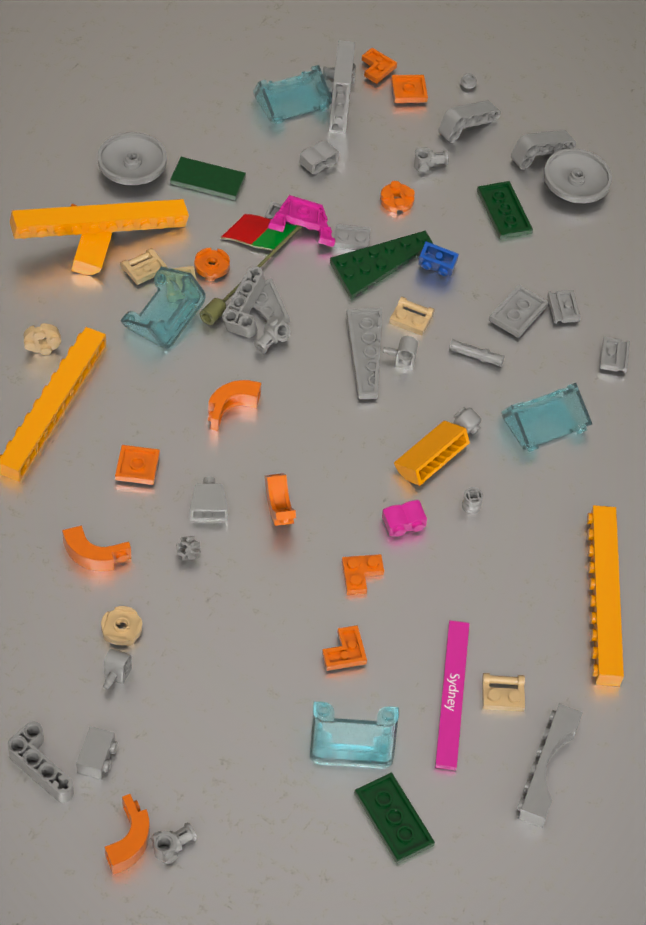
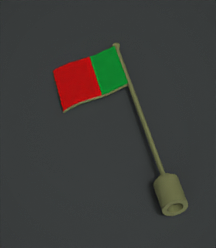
M244 214L221 236V239L272 251L257 265L261 267L298 230H301L302 226L285 223L284 231L280 232L268 228L271 219ZM239 284L223 300L214 298L200 311L199 315L204 323L213 325L223 315L226 309L225 302L235 293Z

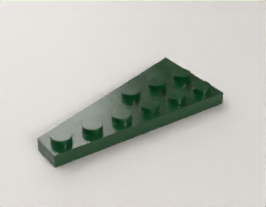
M425 230L331 257L330 264L352 300L361 291L368 290V287L373 283L380 282L397 271V268L401 265L404 266L409 263V260L413 257L420 256L425 242L432 244L433 242Z

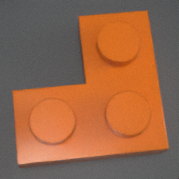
M374 48L369 49L362 55V61L371 66L364 72V77L376 84L397 68V62Z
M381 554L342 557L347 595L366 594L367 585L365 577L384 575Z
M358 625L338 628L337 633L341 646L322 649L326 671L367 664Z

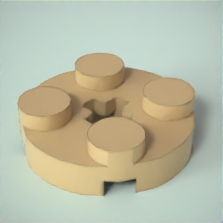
M44 323L41 324V327L36 328L33 325L26 329L23 334L25 349L41 353L42 355H50L52 350H55L61 344L59 329L51 324Z
M127 606L115 607V610L106 612L102 618L101 630L103 637L106 641L115 645L131 646L142 633V619L133 608ZM125 623L126 628L119 629L117 625Z

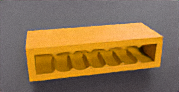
M112 233L82 234L71 271L84 275H94L100 272Z
M444 420L394 462L397 471L407 481L420 486L470 443L467 430L464 427Z

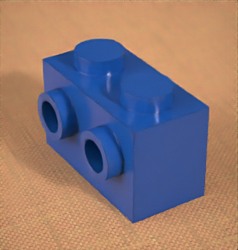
M425 242L419 256L418 265H421L426 270L432 269L437 271L442 276L451 277L459 254Z

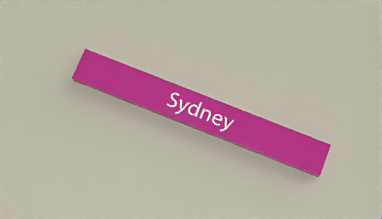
M449 620L435 768L456 771L469 623Z

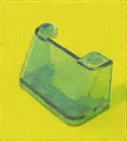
M319 65L312 66L311 72L305 73L304 71L299 76L274 83L272 81L267 83L266 80L257 83L253 90L254 96L271 123L276 125L289 118L317 110L322 112L329 109L332 97Z
M161 266L154 277L155 286L158 288L157 292L139 315L134 311H129L121 319V323L127 329L158 346L170 348L204 304L206 294L192 273Z
M576 383L520 404L516 403L501 411L504 421L523 450L527 449L528 452L538 449L540 444L576 432L577 435L588 431L587 427L592 425Z
M325 702L313 703L309 755L314 763L382 769L388 768L393 764L399 707H383L378 712L377 721L334 718L335 712L332 705Z

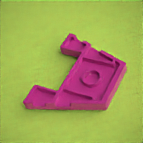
M288 196L268 225L269 229L280 232L284 231L286 222L292 225H300L309 230L319 231L318 243L333 247L335 244V238H332L331 227H328V219L323 205L295 196Z

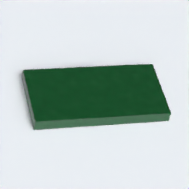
M180 157L170 179V184L236 201L246 178V173Z
M510 181L477 187V192L500 240L533 233V228Z
M392 772L355 789L354 794L396 864L435 845V841Z

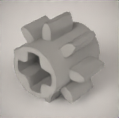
M195 536L181 537V542L176 544L177 555L182 556V560L196 559V555L201 553L200 542L195 540Z

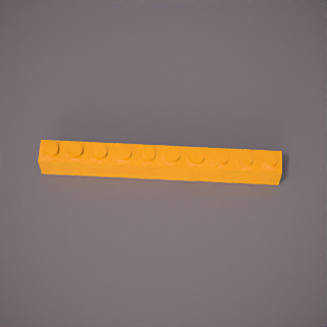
M183 199L12 210L10 226L14 239L42 238L48 236L180 228L186 226L189 214Z
M85 327L83 332L78 334L76 343L69 348L68 355L65 359L61 360L59 369L52 374L48 386H44L42 395L39 399L35 400L33 409L30 413L26 414L23 424L16 429L14 438L7 443L3 455H0V475L18 482L21 481L105 349L106 334Z
M593 505L591 513L587 514V524H590L587 540L591 541V545L588 547V557H591L588 572L592 573V578L589 580V590H592L590 607H593V612L590 615V624L594 626V629L591 630V641H594L591 658L595 659V664L592 666V677H595L596 685L620 687L624 671L616 507Z

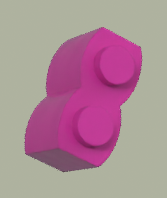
M420 500L409 501L402 505H393L382 511V519L389 536L399 537L407 531L418 532L423 530L427 524V517Z

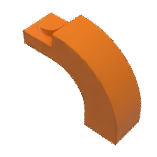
M239 380L218 388L208 402V421L211 422V430H219L224 413L234 406L257 408L261 396L262 383Z
M286 474L264 475L268 506L274 526L294 524L296 510L290 504Z
M82 525L62 530L63 542L68 555L73 561L86 569L112 571L114 570V563H121L131 559V546L129 542L99 547L86 539Z
M131 794L122 797L123 809L131 825L130 831L122 840L105 846V857L113 875L133 866L142 857L149 842L150 828L147 809L141 811L138 801H133Z

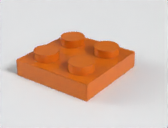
M392 75L391 83L395 103H421L428 101L424 75Z
M122 445L115 480L154 485L160 450Z

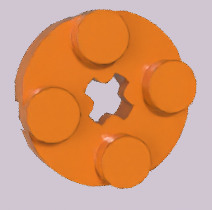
M392 181L391 184L386 185L381 190V204L390 212L397 213V210L406 212L414 204L415 192L399 181Z
M211 248L202 249L195 256L194 268L207 281H214L229 272V256L225 251L218 248L217 251L211 250Z

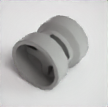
M468 488L464 492L462 508L466 513L475 514L481 509L483 493L478 488Z

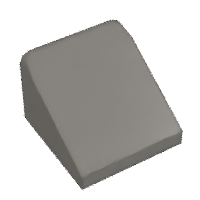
M271 201L265 218L273 219L282 205Z

